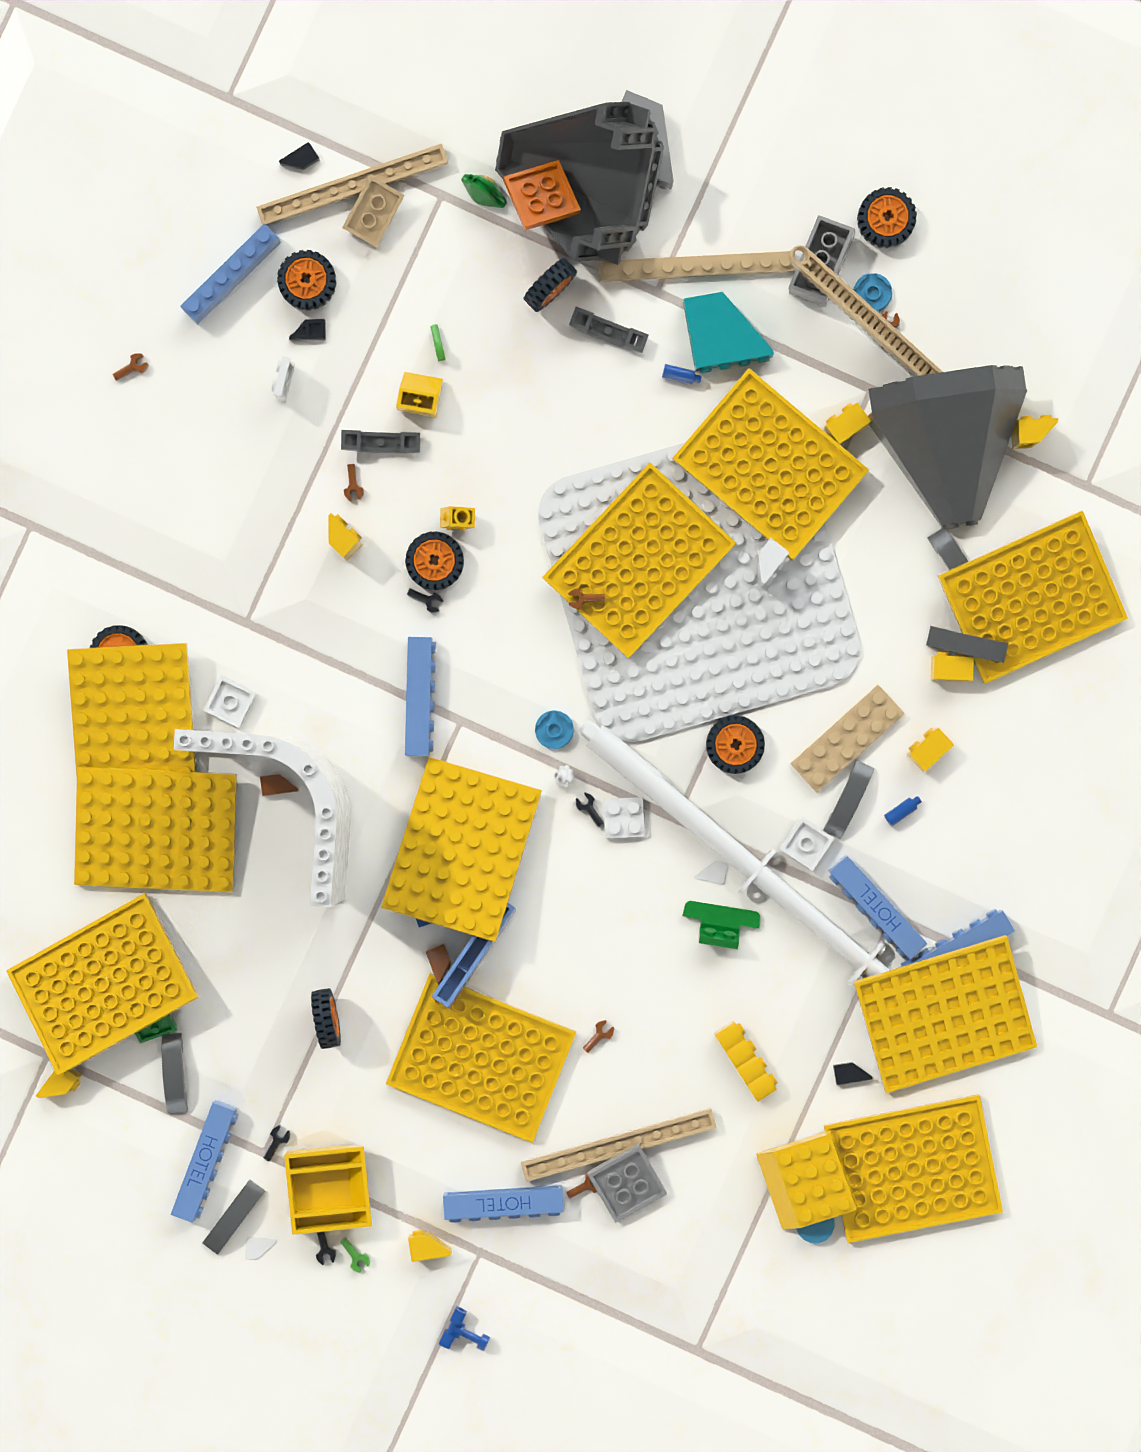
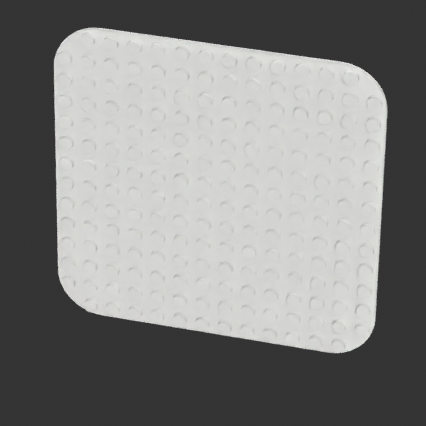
M685 442L563 477L548 487L540 500L538 508L539 525L551 566H553L637 475L651 463L736 542V545L629 659L576 609L569 606V603L560 595L595 718L601 727L604 725L618 738L626 742L646 740L836 685L852 673L860 654L859 637L826 524L822 525L793 561L789 558L781 570L778 568L775 570L774 573L777 575L769 585L759 586L755 556L768 540L672 459Z

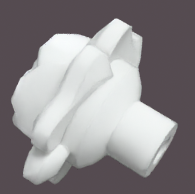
M569 765L560 766L559 770L553 774L556 784H559V788L569 787V784L574 779L573 770L570 769Z

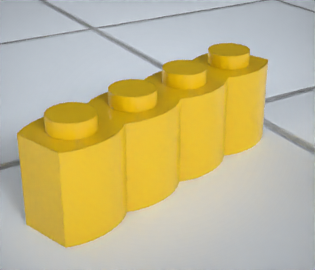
M733 1021L715 1032L714 1035L756 1101L759 1102L777 1090L775 1085L778 1082L772 1073L768 1075L765 1071L766 1063L761 1056L757 1058L754 1051L757 1049L752 1041H746L743 1034L746 1032L741 1024L738 1023L736 1025Z

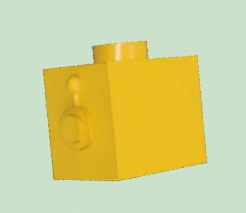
M456 506L440 508V528H446L447 530L458 529L460 531L475 528V508Z

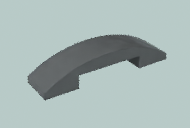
M575 306L569 326L592 337L638 353H643L649 334L634 328L629 329L598 317L594 313Z
M341 430V450L370 453H420V433Z
M944 527L927 537L935 552L940 555L949 570L968 562L957 543Z
M930 626L926 645L1003 663L1009 644Z
M856 760L837 804L824 826V832L839 839L842 838L859 806L875 768Z
M170 1033L162 1036L161 1039L162 1076L167 1113L188 1112L187 1093L185 1092L182 1033Z
M249 1179L202 1244L218 1255L265 1190Z

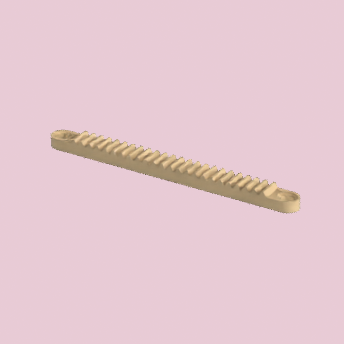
M798 245L790 250L788 256L790 263L805 278L809 279L810 283H813L816 288L820 289L821 293L825 294L828 299H831L833 304H836L839 309L843 310L844 314L848 315L851 320H854L856 325H859L862 330L866 331L867 335L871 336L885 351L896 358L897 362H900L903 367L907 368V371L912 373L913 376L943 372L807 247ZM797 250L803 252V261L795 259L794 255Z

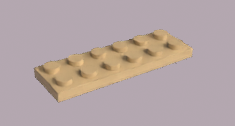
M878 684L790 764L817 793L905 713Z

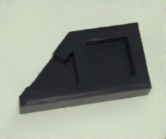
M307 142L278 162L282 166L305 170L319 161L320 158L311 144Z
M305 319L298 329L289 336V340H326V320Z
M853 1062L833 1065L836 1085L873 1079L870 1074Z

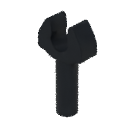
M411 588L407 592L408 596L425 603L427 611L431 613L440 611L432 606L433 600L444 602L437 593L427 596Z
M585 792L584 795L588 799V803L583 805L576 798V807L579 811H587L597 827H600L604 822L593 807L595 798Z
M281 1125L272 1129L270 1135L273 1137V1141L263 1157L266 1161H271L281 1143H288L290 1130L285 1133L284 1137H280L278 1131Z
M325 1231L317 1232L321 1248L316 1254L317 1261L324 1265L323 1255L329 1254L331 1262L334 1263L337 1254L336 1249L328 1247Z

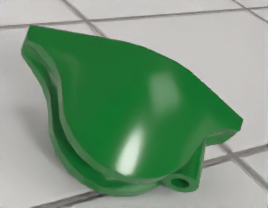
M464 174L461 181L475 203L504 208L507 204L498 184L491 177Z

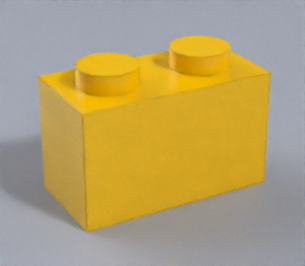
M858 402L854 405L849 403L841 409L842 414L838 417L834 414L825 421L827 424L824 430L840 445L871 422Z
M937 652V655L931 656L930 680L973 681L974 657L957 653V656H949V652Z
M932 727L923 734L925 738L922 741H915L908 748L910 750L907 753L908 757L922 772H926L954 746L939 727L934 730Z

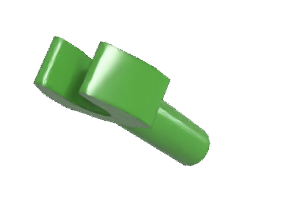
M433 324L430 328L439 362L446 359L438 325Z
M346 1237L340 1241L352 1257L350 1265L352 1270L361 1273L362 1269L357 1263L359 1260L364 1261L365 1265L369 1267L370 1258L367 1253H358Z

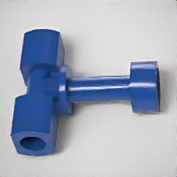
M456 1306L450 1318L451 1323L448 1329L444 1330L439 1345L450 1349L454 1338L459 1339L462 1336L476 1343L477 1349L484 1351L490 1336L484 1333L479 1336L464 1329L465 1324L462 1322L467 1311Z

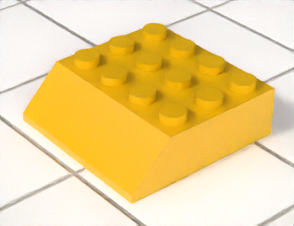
M831 1130L756 1153L782 1229L802 1228L857 1210V1202Z
M339 1145L291 1150L284 1154L292 1235L372 1226L364 1146Z

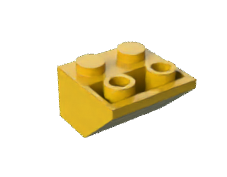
M404 372L397 398V410L436 418L443 379Z
M1042 415L1038 419H1032V416L1020 417L1016 421L1011 435L1012 449L1033 448L1058 423V418H1052V415Z
M330 513L328 515L329 544L347 561L363 545L360 541L362 537L353 528L348 530L346 528L348 523L339 514L334 516Z

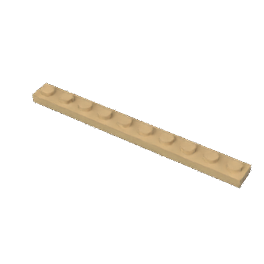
M441 143L262 204L256 208L262 225L265 223L268 226L359 195L370 175L388 185L449 163Z
M790 251L621 260L618 265L608 261H599V282L795 272L796 268L789 261Z
M708 1108L521 1161L525 1180L528 1182L613 1158L638 1143L644 1149L717 1127L712 1109Z

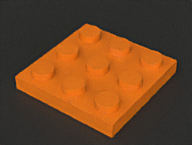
M559 160L507 175L503 178V182L525 231L580 214L581 209Z

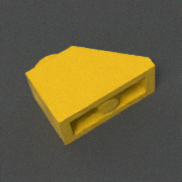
M71 1069L57 1076L54 1070L36 1094V1097L44 1098L63 1095L71 1090L74 1092L81 1084L79 1079L82 1075L75 1069Z
M419 1229L409 1234L408 1242L412 1262L446 1257L452 1254V1248L429 1231L424 1232L423 1229Z

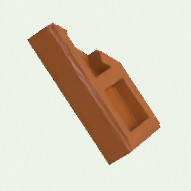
M281 774L260 776L262 796L299 791L298 787Z
M444 944L426 951L438 985L442 982L446 971L449 970L451 960Z

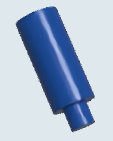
M665 364L662 378L690 385L693 382L700 383L702 376L696 375L694 370Z
M918 796L913 799L909 797L884 814V817L892 827L917 810V805L922 801Z

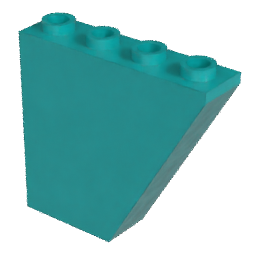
M723 291L683 299L695 371L708 373L712 371V368L719 367L720 370H725L735 364H739V367L747 366L752 361L765 363L773 357V349Z

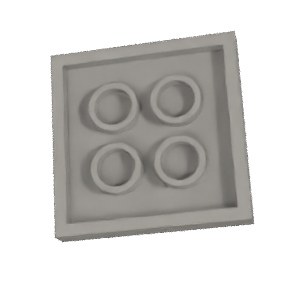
M639 1143L587 1172L615 1223L667 1195L663 1184Z

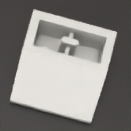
M772 538L766 542L755 556L758 585L761 587L764 584L769 585L777 575L774 573L777 568L781 570L789 560L786 557L789 552Z

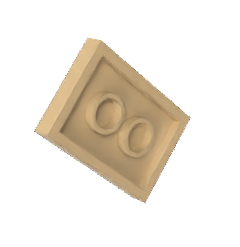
M370 175L342 228L377 248L405 195Z

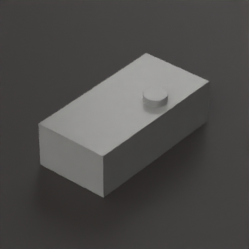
M818 215L805 247L839 276L855 237V228ZM802 253L801 258H800L799 261H803V259H804V254H803V253ZM798 269L795 270L788 287L789 294L826 307L829 300L826 295L821 293L820 289L816 288L813 283H810L809 279L805 278Z

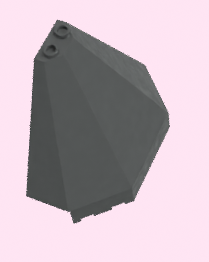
M605 102L507 129L501 133L495 171L502 179L504 176L559 160L581 211L578 215L543 226L574 262L598 260L600 258L618 265L621 262V256L624 251L628 252L637 241L636 235L639 231H644L648 226L664 150L662 141H659L657 137L659 132L655 122L650 119V109L630 102Z
M987 365L905 378V381L884 384L882 387L868 389L872 411L868 415L871 420L869 423L870 427L941 527L947 526V529L958 528V524L966 523V526L977 525L978 521L982 519L1028 391L1023 366L1003 365L997 367V365Z

